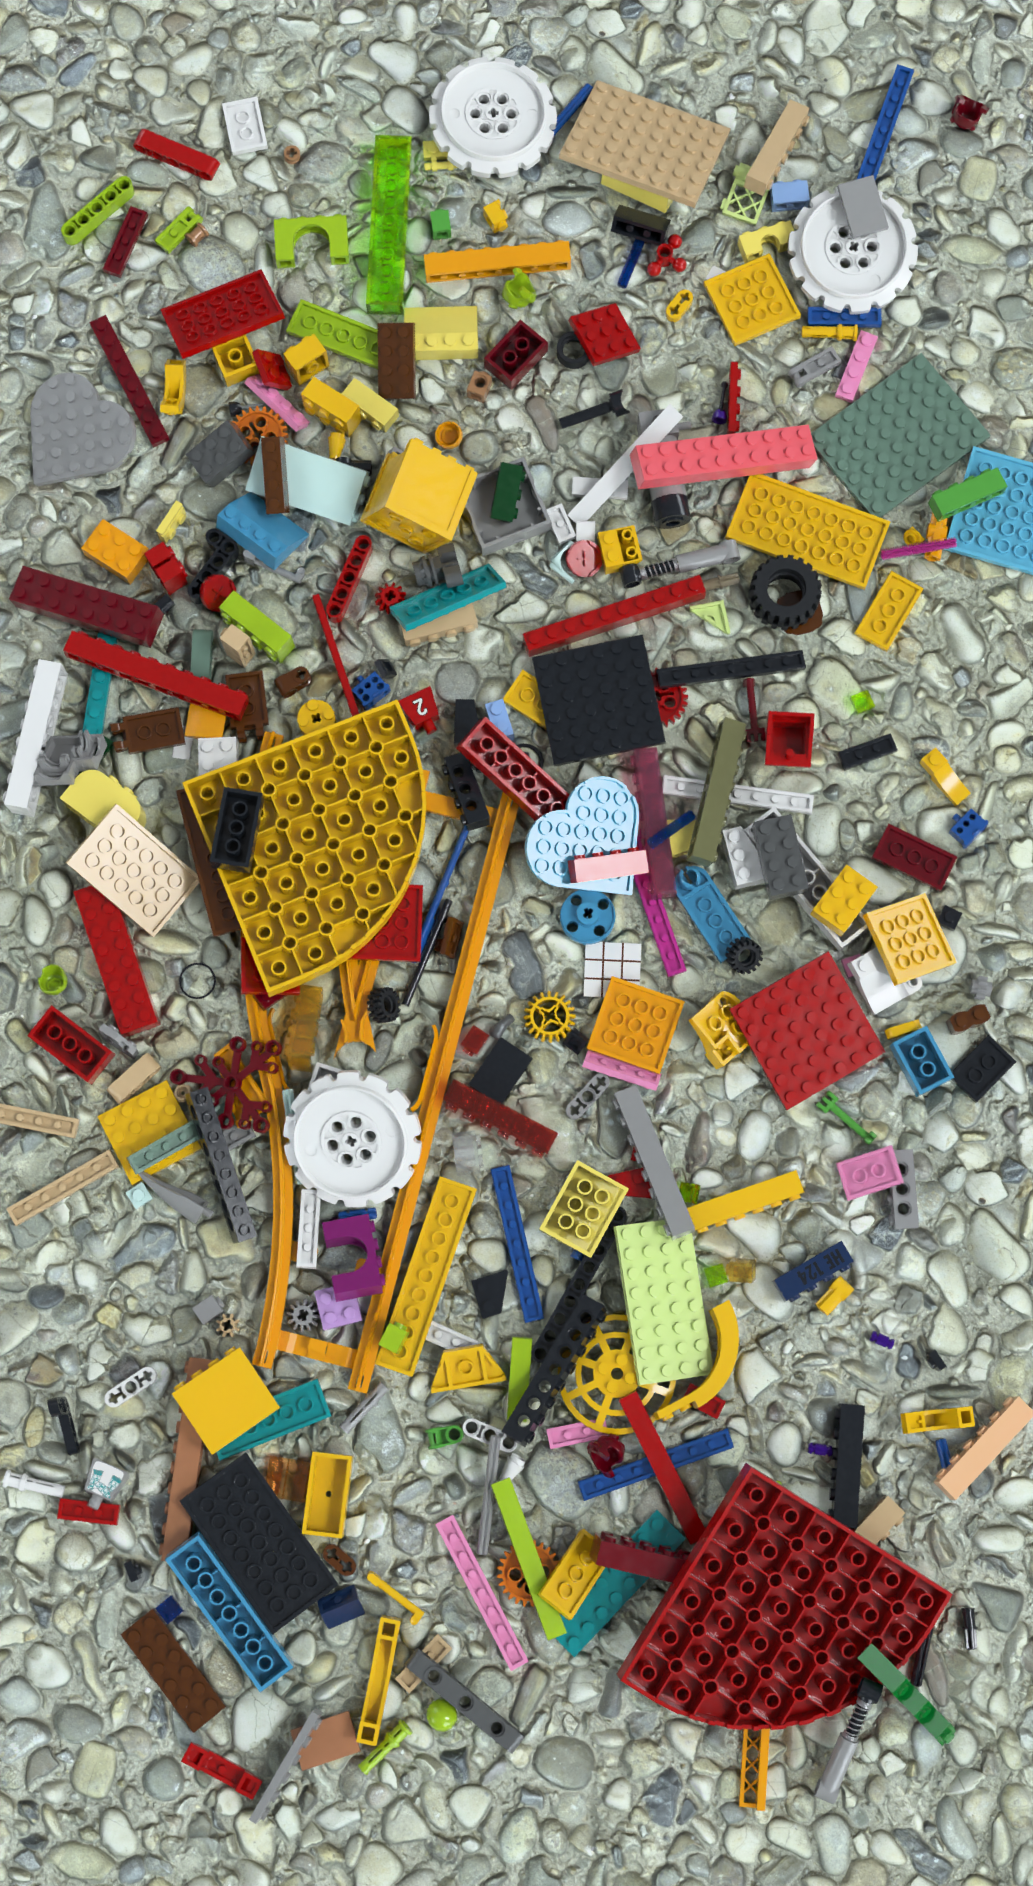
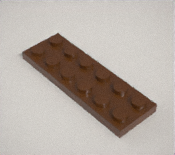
M154 1608L120 1634L193 1733L227 1706Z

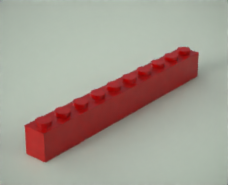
M697 575L523 633V643L528 656L532 657L705 599L706 590L701 576Z
M72 631L63 649L67 658L240 722L249 703L248 695L242 690L236 689L235 691L229 689L227 685L213 683L204 676L199 678L188 670L180 671L169 663L164 665L153 657L145 658L136 651L131 650L129 652L120 645L107 644L105 640L98 637L95 639L91 638L82 631Z

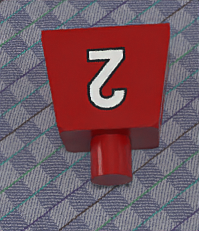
M430 686L398 701L403 714L415 730L424 727L427 735L437 731L434 722L439 719V713Z

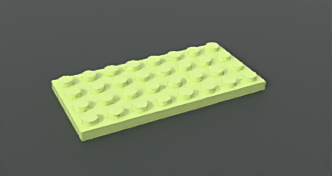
M664 1220L614 1227L637 1385L709 1375L713 1367L693 1236L691 1233L672 1241L671 1236L667 1237L664 1231Z

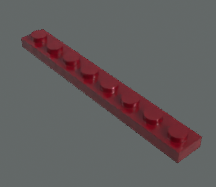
M104 315L89 322L153 448L169 441L170 439L107 316Z

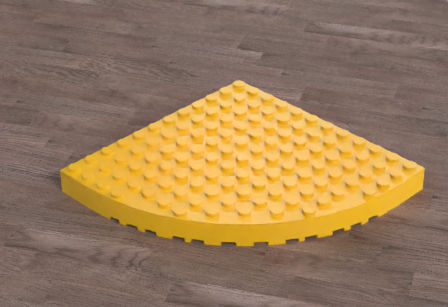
M398 700L391 701L182 782L210 853L212 851L224 787L263 793L264 804L250 874L218 868L217 871L269 997L313 980L351 958L387 923L412 881L425 835V780L416 743Z

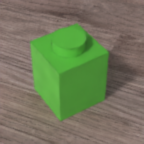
M443 209L431 211L433 240L451 238L449 211Z

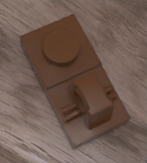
M448 917L447 923L444 926V938L436 940L434 950L449 959H455L464 923L455 917Z

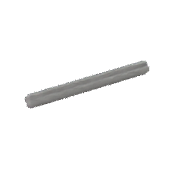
M491 1435L489 1442L477 1553L480 1555H487L494 1503V1493L490 1484L496 1482L501 1437L497 1435Z

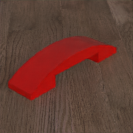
M193 1742L190 1743L181 1760L186 1765L198 1771L201 1770L235 1788V1791L251 1800L254 1799L263 1782L259 1777L240 1765Z

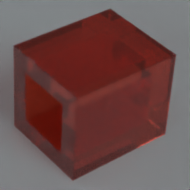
M473 1025L461 1043L462 1051L470 1057L473 1055L478 1057L490 1039V1035Z

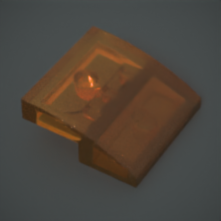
M270 1456L266 1481L279 1499L306 1503L311 1462Z

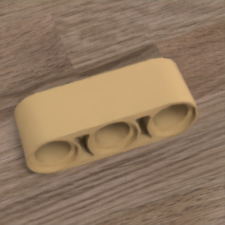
M146 1053L116 1079L106 1091L120 1105L126 1102L157 1074L161 1066L149 1053Z

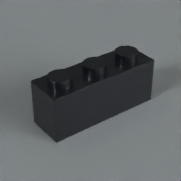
M619 204L613 217L611 232L659 246L664 244L667 238L671 220Z

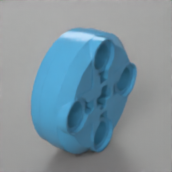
M578 890L569 895L562 904L560 911L561 927L565 935L576 943L592 945L602 942L611 933L615 924L614 906L610 899L602 892ZM573 898H579L581 900V904L575 906L571 903V900ZM606 902L608 908L602 910L598 907V903ZM585 913H587V915L591 914V918L588 919V916H587V918H585V917H584V914H585ZM575 924L578 929L575 932H570L567 926ZM596 928H602L604 930V934L602 936L595 935L594 930Z

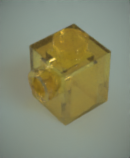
M732 1258L726 1265V1275H729V1281L753 1283L756 1279V1260Z

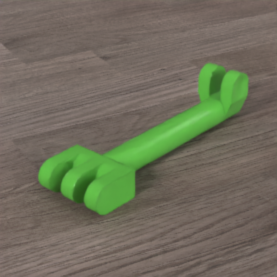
M828 1090L826 1095L831 1100L829 1101L823 1096L821 1100L826 1105L823 1106L820 1102H817L816 1106L825 1114L831 1110L861 1136L864 1142L870 1145L877 1135L872 1131L870 1133L865 1131L835 1104L839 1098Z

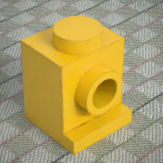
M499 199L483 207V216L493 233L503 231L508 227L506 222L508 216L505 210L501 209Z

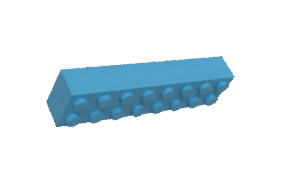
M200 1531L166 1555L165 1560L259 1692H262L294 1667V1662L275 1635H272Z

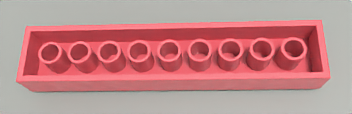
M809 425L636 445L630 453L638 490L810 468L818 459Z

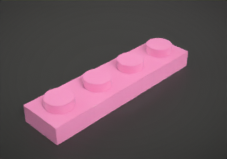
M860 331L837 389L836 398L850 403L853 402L878 336Z
M259 374L246 379L244 384L273 409L276 414L278 413L293 430L297 432L307 428L310 422L304 415L279 394L278 390L265 386Z
M590 1050L587 1051L582 1066L591 1071H597L655 1091L661 1074Z

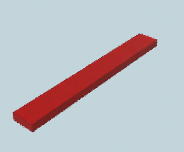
M316 594L312 597L353 717L358 715L359 711L320 595Z
M635 1390L618 1400L691 1545L699 1540L705 1528Z

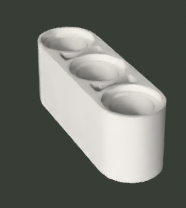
M470 1418L463 1424V1431L467 1436L489 1445L490 1441L486 1440L484 1434L486 1430L492 1429L497 1436L501 1437L500 1450L512 1452L517 1447V1443L514 1441L512 1448H505L503 1440L506 1436L502 1433V1430L480 1420ZM472 1421L477 1424L478 1428L475 1433H469L466 1430L468 1422Z

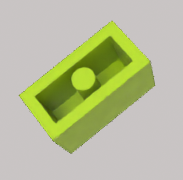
M396 1321L394 1325L389 1323L378 1345L399 1354L409 1335V1332L406 1331L407 1327Z

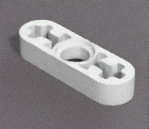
M152 1367L142 1368L105 1394V1403L109 1407H119L155 1383L158 1376L156 1370ZM145 1371L148 1373L152 1372V1380L142 1381L141 1383L144 1386L141 1387L140 1382L135 1377L138 1376L141 1379L145 1376ZM130 1381L135 1382L137 1386L133 1393H129L126 1390V1384ZM121 1387L122 1392L127 1397L124 1399V1395H121L117 1398V1403L110 1402L111 1394H119L121 1392L119 1388Z

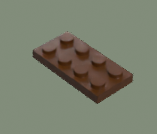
M378 323V395L384 399H416L415 323Z

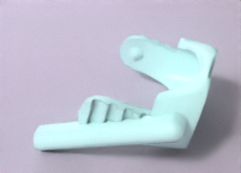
M570 540L553 556L549 567L573 584L575 582L574 579L563 570L560 562L563 552L574 543Z

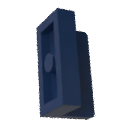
M354 1584L317 1601L321 1617L328 1629L365 1614Z

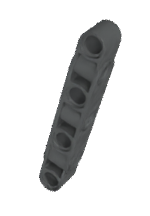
M417 1648L404 1664L411 1672L511 1754H513L525 1738L517 1728L421 1649ZM430 1671H438V1677L430 1679L428 1677ZM464 1696L470 1698V1702L467 1705L459 1703L460 1699ZM495 1722L501 1723V1728L497 1731L491 1729L492 1724Z

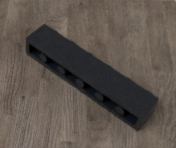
M839 1403L838 1407H835L834 1418L838 1420L837 1427H834L833 1430L836 1448L833 1447L832 1460H835L834 1468H831L830 1479L833 1480V1488L829 1490V1500L832 1501V1509H828V1515L849 1528H857L865 1406Z

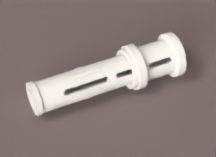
M9 1469L5 1473L2 1485L5 1488L9 1486L18 1488L19 1491L31 1490L60 1498L63 1497L65 1485L30 1478L26 1473L21 1475L13 1473Z

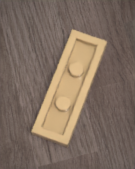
M437 1634L422 1651L439 1663L452 1647ZM407 1667L395 1678L408 1693L422 1681Z

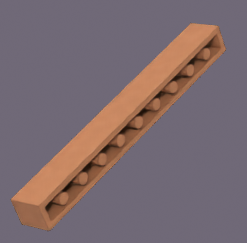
M189 1357V1361L185 1362L184 1373H187L185 1383L187 1384L191 1381L192 1378L190 1376L198 1370L206 1371L209 1368L207 1364L213 1360ZM180 1406L179 1413H182L181 1421H178L176 1425V1433H179L178 1441L174 1442L173 1453H176L175 1462L172 1461L170 1468L173 1479L172 1482H169L167 1491L170 1494V1501L166 1502L165 1505L167 1522H164L162 1527V1535H165L164 1543H161L159 1548V1555H162L161 1561H166L165 1557L168 1553L192 1536L194 1521L182 1506L180 1500L199 1485L204 1442Z

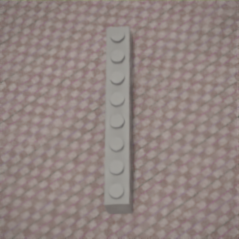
M634 1085L614 1093V1100H612L616 1111H620L622 1117L619 1119L623 1129L627 1128L629 1145H634L636 1150L634 1157L637 1164L641 1163L643 1171H641L642 1177L645 1182H649L651 1187L648 1189L652 1200L656 1199L658 1204L656 1211L659 1218L663 1217L665 1221L663 1228L667 1237L671 1236L673 1241L695 1231L694 1224L637 1086Z

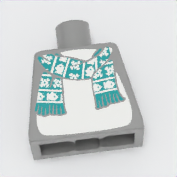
M93 1458L84 1488L86 1493L92 1495L87 1506L98 1510L102 1500L112 1503L129 1479V1473Z

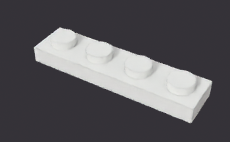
M301 1190L296 1268L316 1269L321 1198L317 1197V1190Z

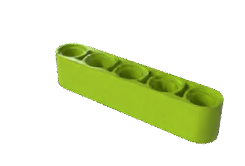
M127 176L117 178L65 222L61 227V233L65 242L71 246L78 244L129 201L135 193L131 179Z

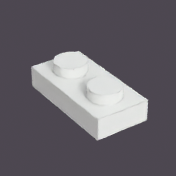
M562 503L546 509L558 544L561 545L576 539V534Z

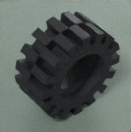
M740 937V940L736 938L734 939L736 943L731 941V948L727 947L726 949L729 953H725L728 965L741 974H745V972L750 974L751 969L753 971L757 970L755 966L759 967L761 964L758 961L763 960L760 956L763 955L761 947L748 937ZM748 949L750 951L749 957L745 961L740 962L738 960L740 953Z
M389 987L374 989L370 992L371 995L367 997L370 1000L367 1001V1005H369L367 1010L371 1011L369 1015L373 1017L372 1020L376 1021V1023L395 1021L399 1017L398 1013L401 1011L398 1006H401V1003H398L399 996H396L397 992Z

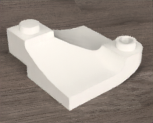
M877 947L847 963L856 980L854 983L872 1015L915 993L922 986L921 977L913 979L915 981L914 986L911 985L910 981L894 986Z

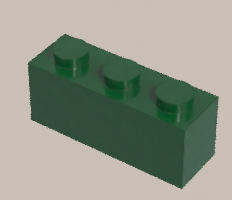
M500 462L489 518L513 522V519H517L518 508L515 507L517 500L520 501L522 490L519 487L520 482H524L526 471H523V466Z

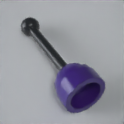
M726 381L721 383L719 409L714 411L712 416V422L720 425L727 422V413L723 410L725 391L728 387Z

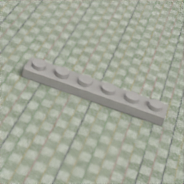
M314 1709L309 1715L249 1818L253 1823L256 1824L261 1819L265 1820L270 1812L268 1807L271 1801L275 1802L281 1793L278 1789L282 1783L285 1785L291 1776L289 1770L292 1765L295 1767L302 1756L299 1753L302 1748L306 1749L311 1742L312 1737H310L313 1729L316 1731L322 1723L320 1717L323 1712L319 1709Z

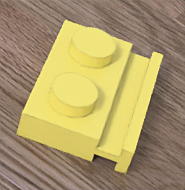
M177 500L156 530L159 539L164 543H167L169 539L171 540L175 536L176 528L186 519L183 504Z

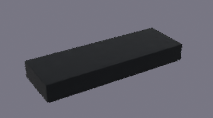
M890 733L838 752V757L844 771L893 754L898 749Z

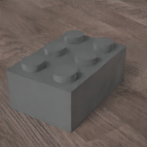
M227 419L185 455L205 484L215 487L256 452L238 426Z

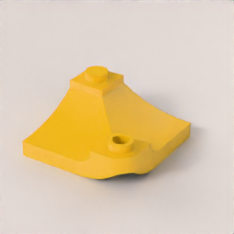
M721 991L714 995L703 1008L688 1020L705 1048L706 1054L704 1055L716 1070L725 1066L734 1056L741 1053L748 1046L747 1041L728 1010L741 1001L726 991Z

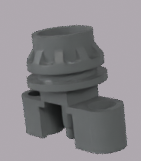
M453 543L438 547L439 556L432 558L430 553L428 554V559L422 556L418 561L412 562L418 587L422 585L432 587L434 582L438 586V581L444 579L446 580L447 588L464 584Z

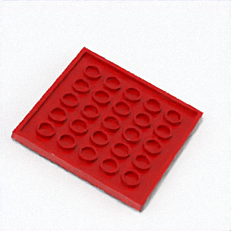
M829 951L728 1009L785 1110H789L886 1052Z

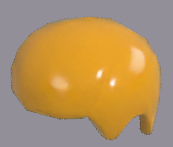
M453 421L440 424L435 431V440L444 449L458 447L463 438L460 426Z

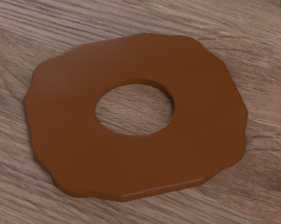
M802 591L786 593L777 600V604L792 606L799 603L802 599ZM820 601L814 615L808 619L807 623L804 625L799 624L796 629L788 627L784 631L787 634L801 635L813 632L822 625L823 618Z

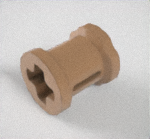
M197 223L196 228L192 232L187 233L185 237L192 246L197 247L204 237L209 236V233L202 224Z

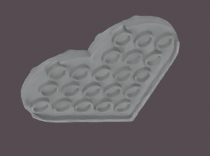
M76 373L55 375L41 385L33 398L30 416L34 485L37 487L108 473L121 466L128 453L131 454L136 441V426L132 416L115 402L100 401L95 386L85 377Z

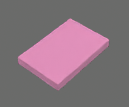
M892 1145L836 1163L847 1201L904 1183Z

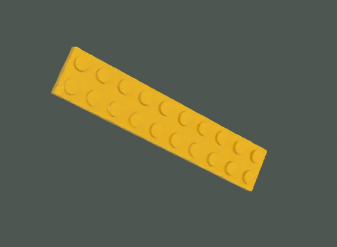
M441 1176L439 1177L389 1322L394 1325L396 1321L406 1326V1331L409 1332V1335L399 1354L381 1346L375 1362L376 1365L413 1377L477 1191L476 1188Z

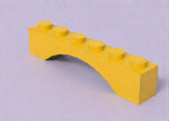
M382 1615L380 1618L372 1667L356 1740L358 1743L376 1746L378 1743L401 1618Z

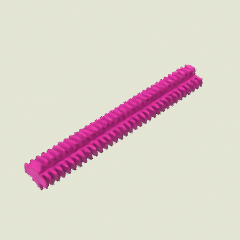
M953 536V539L952 537L949 540L944 538V541L943 539L942 541L937 539V542L932 540L931 543L930 540V543L925 541V544L923 542L921 545L916 543L914 546L909 544V547L908 545L907 547L902 545V548L901 546L900 548L897 546L895 549L893 547L891 550L886 548V551L881 549V558L886 560L898 558V556L921 554V552L926 553V551L932 552L933 550L949 549V547L956 548L957 541Z

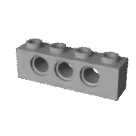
M913 1149L894 1150L898 1165L904 1169L902 1175L904 1183L900 1185L905 1187V1194H898L896 1191L897 1186L889 1188L890 1194H887V1204L891 1206V1214L888 1216L889 1225L892 1226L893 1230L919 1228ZM899 1204L906 1206L907 1212L905 1215L898 1212Z

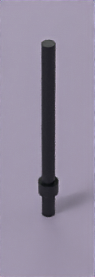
M445 899L441 911L437 913L435 918L437 921L402 1004L407 1007L411 1003L442 926L449 917L447 914L453 902L449 899Z

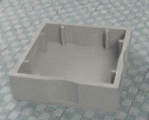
M524 457L509 462L510 464L523 466V471H526L524 482H520L519 487L522 490L520 501L517 500L515 507L518 508L517 519H513V522L489 518L499 467L487 473L477 474L465 505L464 513L482 556L551 531L552 522L542 499L535 489L534 479Z

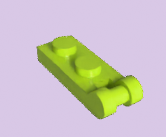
M190 206L186 207L155 239L156 244L170 254L182 242L185 235L196 227L197 223H202L203 217L199 214L196 215Z

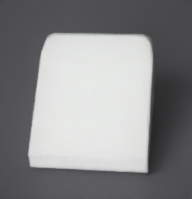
M576 521V541L589 540L595 543V521Z

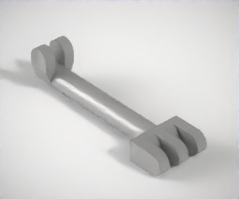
M245 550L243 552L246 563L253 566L256 564L296 583L301 584L305 576V570L302 567L298 568L296 574L279 566L272 570L250 551Z

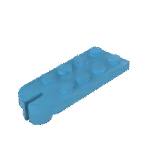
M686 866L684 871L681 869L674 879V893L721 964L727 959L725 953H729L726 949L727 947L731 948V941L736 943L734 940L736 938L740 940V937H750L709 874L701 867ZM684 871L686 872V874L688 875L689 879L693 884H689V882L684 876Z

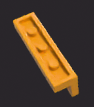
M743 1729L739 1807L756 1808L757 1811H765L770 1729H759V1736L753 1741L748 1736V1729ZM759 1740V1746L757 1747L755 1743ZM754 1746L758 1751V1757L751 1762L747 1758L746 1753L749 1748ZM753 1767L757 1772V1778L749 1783L745 1778V1772ZM750 1788L756 1794L755 1803L744 1802V1793Z

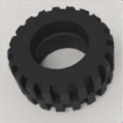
M777 555L775 560L773 557L767 559L766 563L759 565L758 570L754 572L748 593L750 608L755 610L754 615L756 618H762L761 623L764 625L769 623L773 629H776L777 626L781 627V630H787L788 627L796 629L799 624L804 625L814 615L821 598L822 591L820 589L822 584L821 580H818L819 575L817 571H812L813 566L810 563L804 564V559L800 557L798 560L793 559L794 555H788L787 558H783V555ZM779 579L793 581L801 589L802 599L799 603L792 606L779 605L768 595L767 589L769 584Z

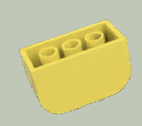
M86 770L80 773L75 778L74 785H70L60 797L68 809L94 828L114 804L119 805L141 826L145 827L146 813L136 799L137 797L134 795V792L127 786L122 788L119 781L112 775L107 777L97 770Z

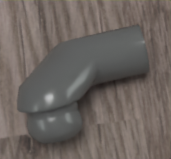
M507 1014L494 1027L490 1028L489 1035L495 1039L502 1037L507 1027L514 1022V1017L511 1014Z

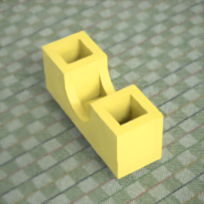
M791 220L786 222L780 221L770 227L763 226L756 231L742 233L738 238L737 245L744 264L762 257V244L764 243L774 244L778 253L787 251L789 235L791 231H794Z

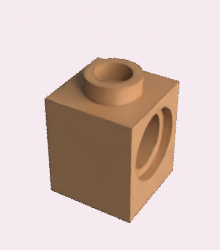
M475 370L467 388V397L484 403L492 386V376L487 372ZM478 383L484 384L483 387H477L476 385Z

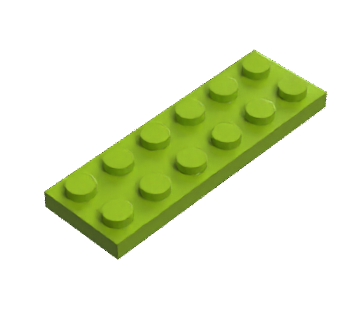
M300 299L286 329L287 334L299 339L315 334L325 349L378 370V329Z

